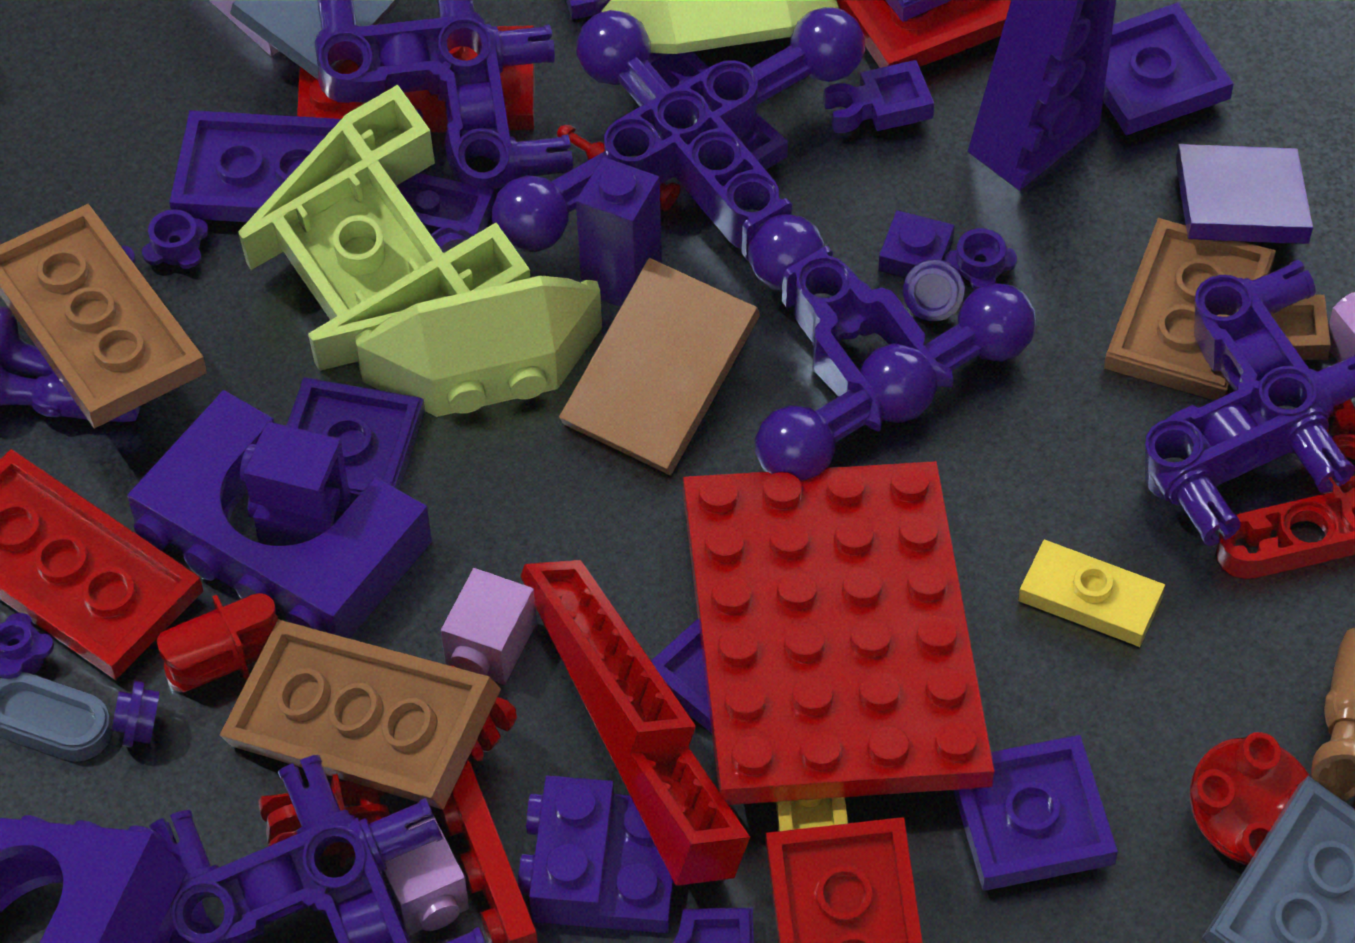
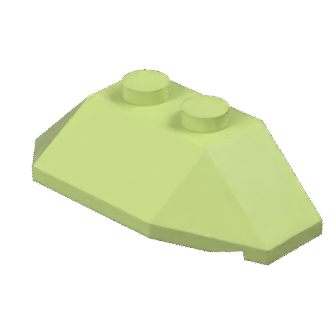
M610 0L601 12L609 10L627 12L641 21L651 40V53L681 54L791 37L797 22L808 12L823 7L839 9L836 0Z
M536 276L416 303L384 320L375 330L366 329L355 335L362 381L381 391L423 398L425 412L436 417L452 413H470L483 406L513 399H531L543 392L556 390L561 386L602 329L600 288L598 282L593 280H585L580 283L569 278Z

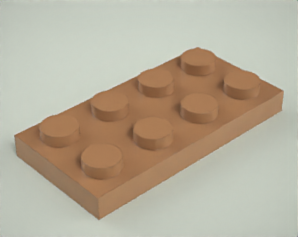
M89 203L0 245L1 298L93 428L101 426L207 373L203 355Z
M278 619L219 736L232 747L288 764L294 763L298 767H302L301 759L312 755H320L321 764L326 775L338 774L339 779L416 802L426 798L430 806L443 810L501 688L486 675Z

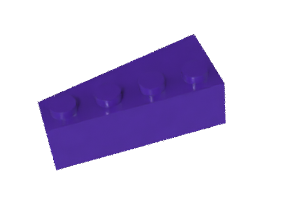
M1011 0L967 152L1019 191L1100 126L1116 0Z

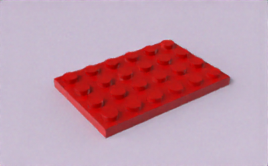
M937 461L826 468L818 476L806 480H799L796 476L786 472L774 474L769 472L683 477L685 516L721 799H725L728 805L992 787L994 766Z

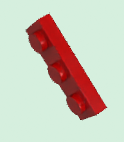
M467 760L444 809H439L449 837L459 833L462 836L467 852L461 853L458 856L470 893L482 890L489 909L480 914L489 943H538L535 927L470 761Z

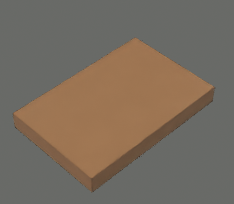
M1158 218L1106 353L1104 369L1214 401L1226 396L1230 387L1229 382L1221 371L1212 370L1194 337L1196 290L1206 279L1217 275H1232L1237 278H1249L1252 281L1268 275L1274 262L1276 250L1243 241L1190 240L1187 236L1186 225ZM1216 315V316L1227 317V316H1229V315Z
M649 258L559 416L560 420L564 425L671 476L760 317L758 308Z

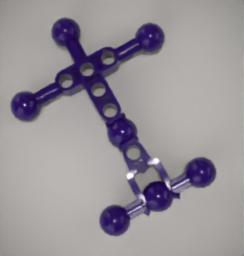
M823 7L810 11L797 22L790 38L791 46L751 68L747 64L736 60L723 61L671 89L648 61L651 55V40L643 23L627 12L609 10L598 13L582 26L576 41V55L584 72L598 83L621 84L640 107L617 119L607 128L604 135V152L553 181L530 175L509 181L497 194L492 207V222L499 225L516 250L535 253L552 247L563 236L569 221V212L576 209V200L602 157L659 176L660 184L675 176L727 240L734 246L742 249V255L749 260L756 278L771 289L781 290L783 304L787 308L791 306L795 308V318L814 346L813 370L838 396L816 411L812 408L795 405L774 410L762 422L755 437V454L764 472L771 474L786 472L796 476L799 480L818 476L830 465L837 441L865 424L869 428L880 432L882 421L903 423L918 418L931 404L937 387H953L952 371L977 356L981 359L1002 362L1019 356L1030 344L1036 332L1037 323L1035 310L1028 296L1013 285L991 283L976 288L964 301L960 309L958 325L924 344L925 333L891 290L882 287L871 290L845 263L838 258H834L833 251L828 246H825L818 228L804 217L792 215V203L787 198L782 200L779 198V188L775 180L740 141L742 137L753 130L757 122L758 104L807 76L813 80L833 82L848 77L859 66L865 52V37L857 19L844 10ZM711 168H720L722 170H711ZM746 209H755V210H758V211H757V212H747V211H744V210H746ZM825 293L831 295L832 297L820 298L814 295ZM873 333L880 335L889 345L875 349L864 361L860 371L838 343L843 339H854L859 334L862 336H868Z

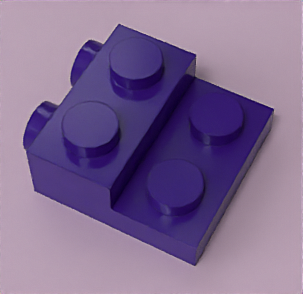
M546 775L543 794H530L528 801L526 831L528 835H537L535 855H521L518 874V886L522 896H529L532 922L669 933L674 881L631 796L614 794V782L611 780Z

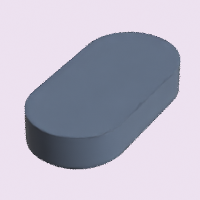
M25 672L12 679L0 678L1 738L73 762L91 759L100 754L109 744L112 737V723L105 704L96 696Z

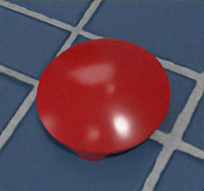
M1253 732L1247 737L1224 741L1214 746L1201 758L1192 775L1190 803L1194 818L1203 835L1218 851L1236 862L1248 865L1298 785L1309 774L1302 764L1288 751L1281 748L1277 740L1269 734Z

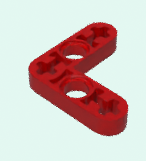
M1351 399L1333 407V414L1329 418L1334 417L1331 427L1332 439L1344 456L1355 460V407ZM1352 476L1349 481L1340 487L1336 485L1332 477H1329L1333 484V490L1321 492L1322 495L1237 514L1241 522L1238 531L1227 540H1224L1221 534H1219V543L1216 548L1218 563L1223 570L1232 576L1252 579L1355 555V476ZM1300 521H1309L1320 526L1325 533V537L1317 542H1304L1293 535L1290 527ZM1272 530H1275L1277 536L1270 538ZM1237 539H1245L1246 543L1251 547L1258 546L1257 552L1249 553L1244 545L1235 546Z

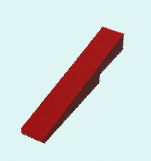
M581 560L524 564L520 577L524 585L534 588L535 607L675 885L735 878L750 836L725 799H721L720 792L689 748L696 728L694 722Z

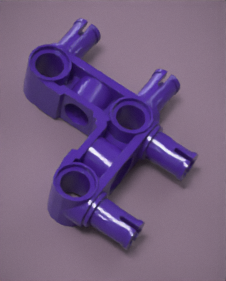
M317 0L321 31L318 32L314 42L318 64V82L321 90L328 98L344 103L368 102L396 85L401 88L403 93L428 90L431 95H438V100L445 102L448 121L445 147L454 181L494 189L495 195L509 181L526 175L540 176L567 173L573 170L572 150L568 151V148L571 146L568 135L516 142L514 136L510 137L500 78L503 67L543 62L554 63L555 49L554 41L550 40L552 38L550 24L543 25V27L498 31L497 26H491L490 23L486 24L481 15L475 12L473 0H437L440 18L358 26L353 0ZM464 46L473 49L478 56L464 61L454 58L449 51L453 48ZM344 59L355 62L360 68L350 74H340L330 66L334 62ZM483 156L490 159L496 167L485 173L472 170L466 162L470 158Z
M1299 259L1291 262L1286 267L1253 281L1249 278H1237L1232 275H1217L1209 277L1200 284L1195 295L1194 337L1212 370L1221 371L1235 392L1200 408L1194 405L1184 408L1152 426L1146 435L1145 481L1149 490L1155 496L1174 505H1181L1200 533L1202 541L1208 546L1219 543V537L1215 533L1216 530L1219 531L1224 540H1227L1238 531L1241 525L1239 518L1233 514L1216 486L1287 453H1295L1315 481L1317 489L1322 493L1333 490V484L1329 477H1332L1336 485L1340 487L1349 481L1355 471L1353 464L1346 459L1327 432L1329 427L1328 419L1333 414V407L1355 397V355L1318 372L1309 369L1271 316L1300 300L1315 296L1314 280L1308 270L1304 271V264ZM1216 315H1229V316H1227V317H1221V316H1216ZM1283 405H1284V406H1292V407H1295V408H1294V409H1282V408H1279V406H1283ZM1174 457L1181 458L1183 461L1168 462L1164 459Z
M312 755L300 760L309 782L308 788H306L299 769L295 767L294 763L278 771L301 824V828L296 831L297 835L224 866H211L193 822L191 810H182L170 815L179 837L178 843L170 822H166L164 818L149 825V829L157 832L167 841L168 845L166 848L187 870L170 907L174 927L179 935L191 943H242L264 934L265 925L307 907L312 908L314 911L319 910L322 914L328 916L338 943H411L382 871L387 869L385 862L431 842L443 840L438 824L435 820H431L435 817L426 798L420 800L417 804L370 824L367 818L360 820L358 817L355 818L354 815H350L348 810L340 811L322 767L320 755ZM421 823H424V824H422V825H420V826H417V827H415V828H413V829H410V828H412V827H414V826H416V825H419V824H421ZM338 842L351 844L356 855L351 870L344 876L337 878L325 876L320 866L321 855L325 849ZM204 898H220L225 910L222 923L210 933H197L191 921L194 907ZM476 927L472 932L446 943H486L480 927Z

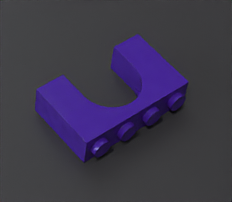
M223 390L127 495L134 519L133 527L135 532L159 550L167 548L184 558L188 566L202 578L210 581L217 578L231 586L242 599L257 593L270 596L274 600L276 614L285 618L287 622L350 639L432 542L427 506L375 477L328 530L309 541L287 546H273L261 544L244 537L229 523L234 508L248 491L246 482L240 479L242 457L249 444L257 445L266 422L274 423V418Z
M31 815L22 816L20 820L0 818V913L17 898L33 889L48 884L63 883L58 906L39 943H153L187 870L166 848L168 845L167 841L157 832L143 826L133 825L128 830L103 828L95 823L78 820L74 825L50 823Z

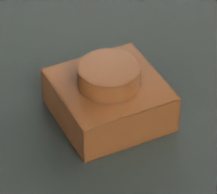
M1325 295L1305 298L1271 315L1303 360H1328L1330 336Z

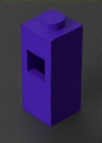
M602 157L576 200L581 282L585 280L597 281L601 300L621 307L647 260L651 258L662 263L660 181L657 175Z

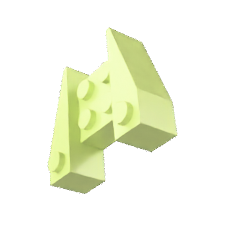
M398 85L347 113L238 231L246 263L251 271L284 252L329 317L330 321L308 333L314 362L320 371L358 362L355 335L366 329L375 330L384 320L416 303L531 278L529 267L497 223L492 224L443 253L396 187L435 164L430 129Z

